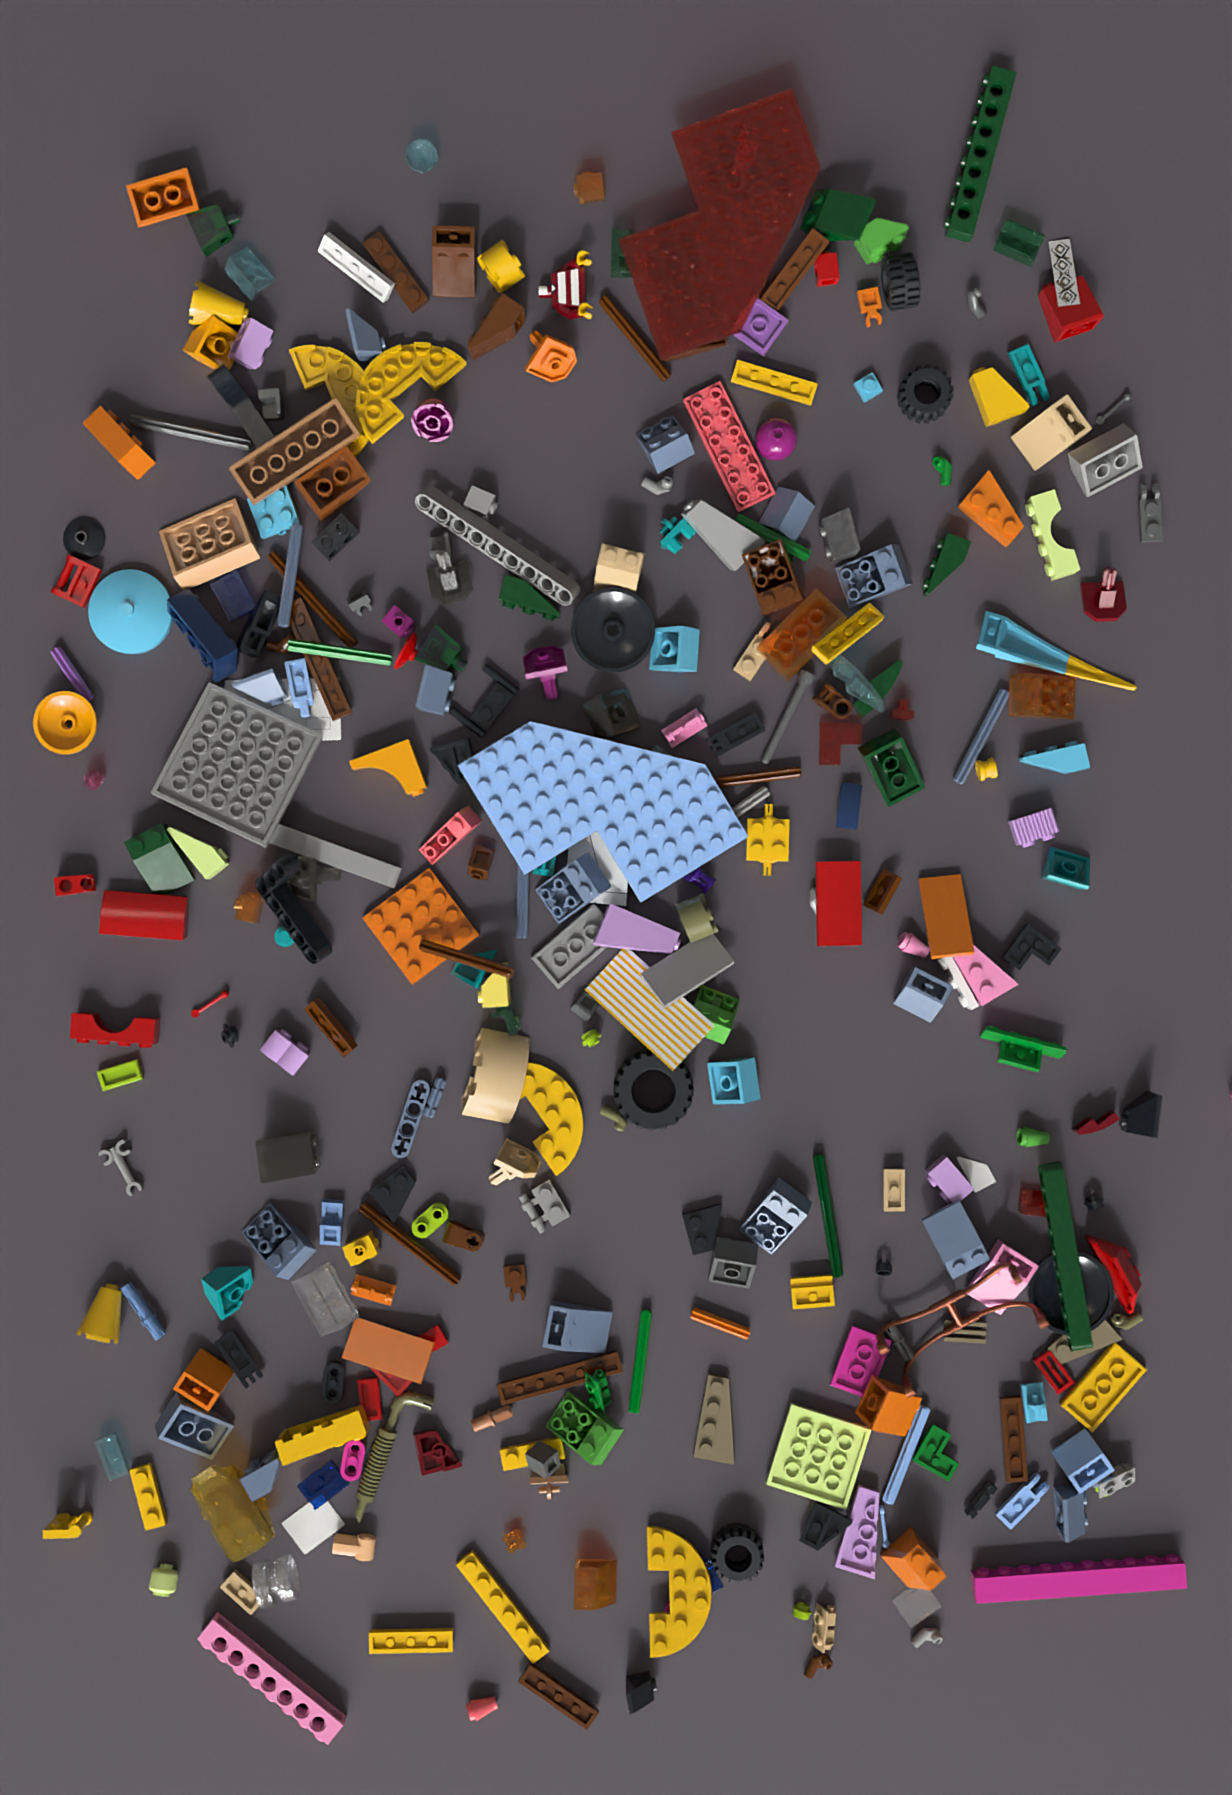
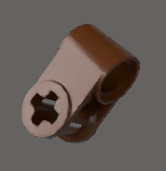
M826 682L823 683V688L820 692L811 698L819 707L829 712L838 720L846 719L852 711V705L849 700ZM839 704L845 705L847 713L839 714L836 706Z
M449 1220L442 1242L474 1252L483 1245L484 1235L479 1230ZM473 1236L476 1237L477 1241L475 1245L471 1244Z

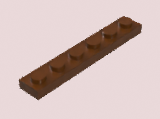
M303 598L294 600L290 625L296 639L322 643ZM303 653L332 721L352 714L351 707L329 657Z
M618 1350L499 1382L496 1386L501 1404L506 1405L585 1383V1372L593 1375L596 1370L601 1369L606 1373L607 1377L622 1373L623 1367Z

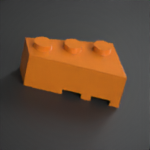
M989 470L957 507L1005 548L1024 527Z

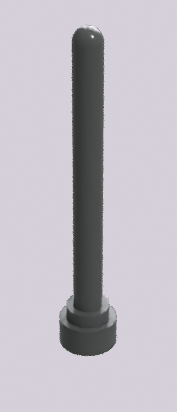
M800 670L797 676L798 685L761 761L763 764L770 762L805 688L809 687L815 679L813 674Z

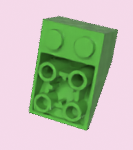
M570 1391L566 1393L546 1424L550 1431L590 1465H602L624 1431L610 1417L602 1414L597 1409H593L590 1404Z

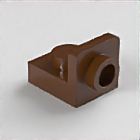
M475 844L468 864L467 875L476 880H487L495 850Z

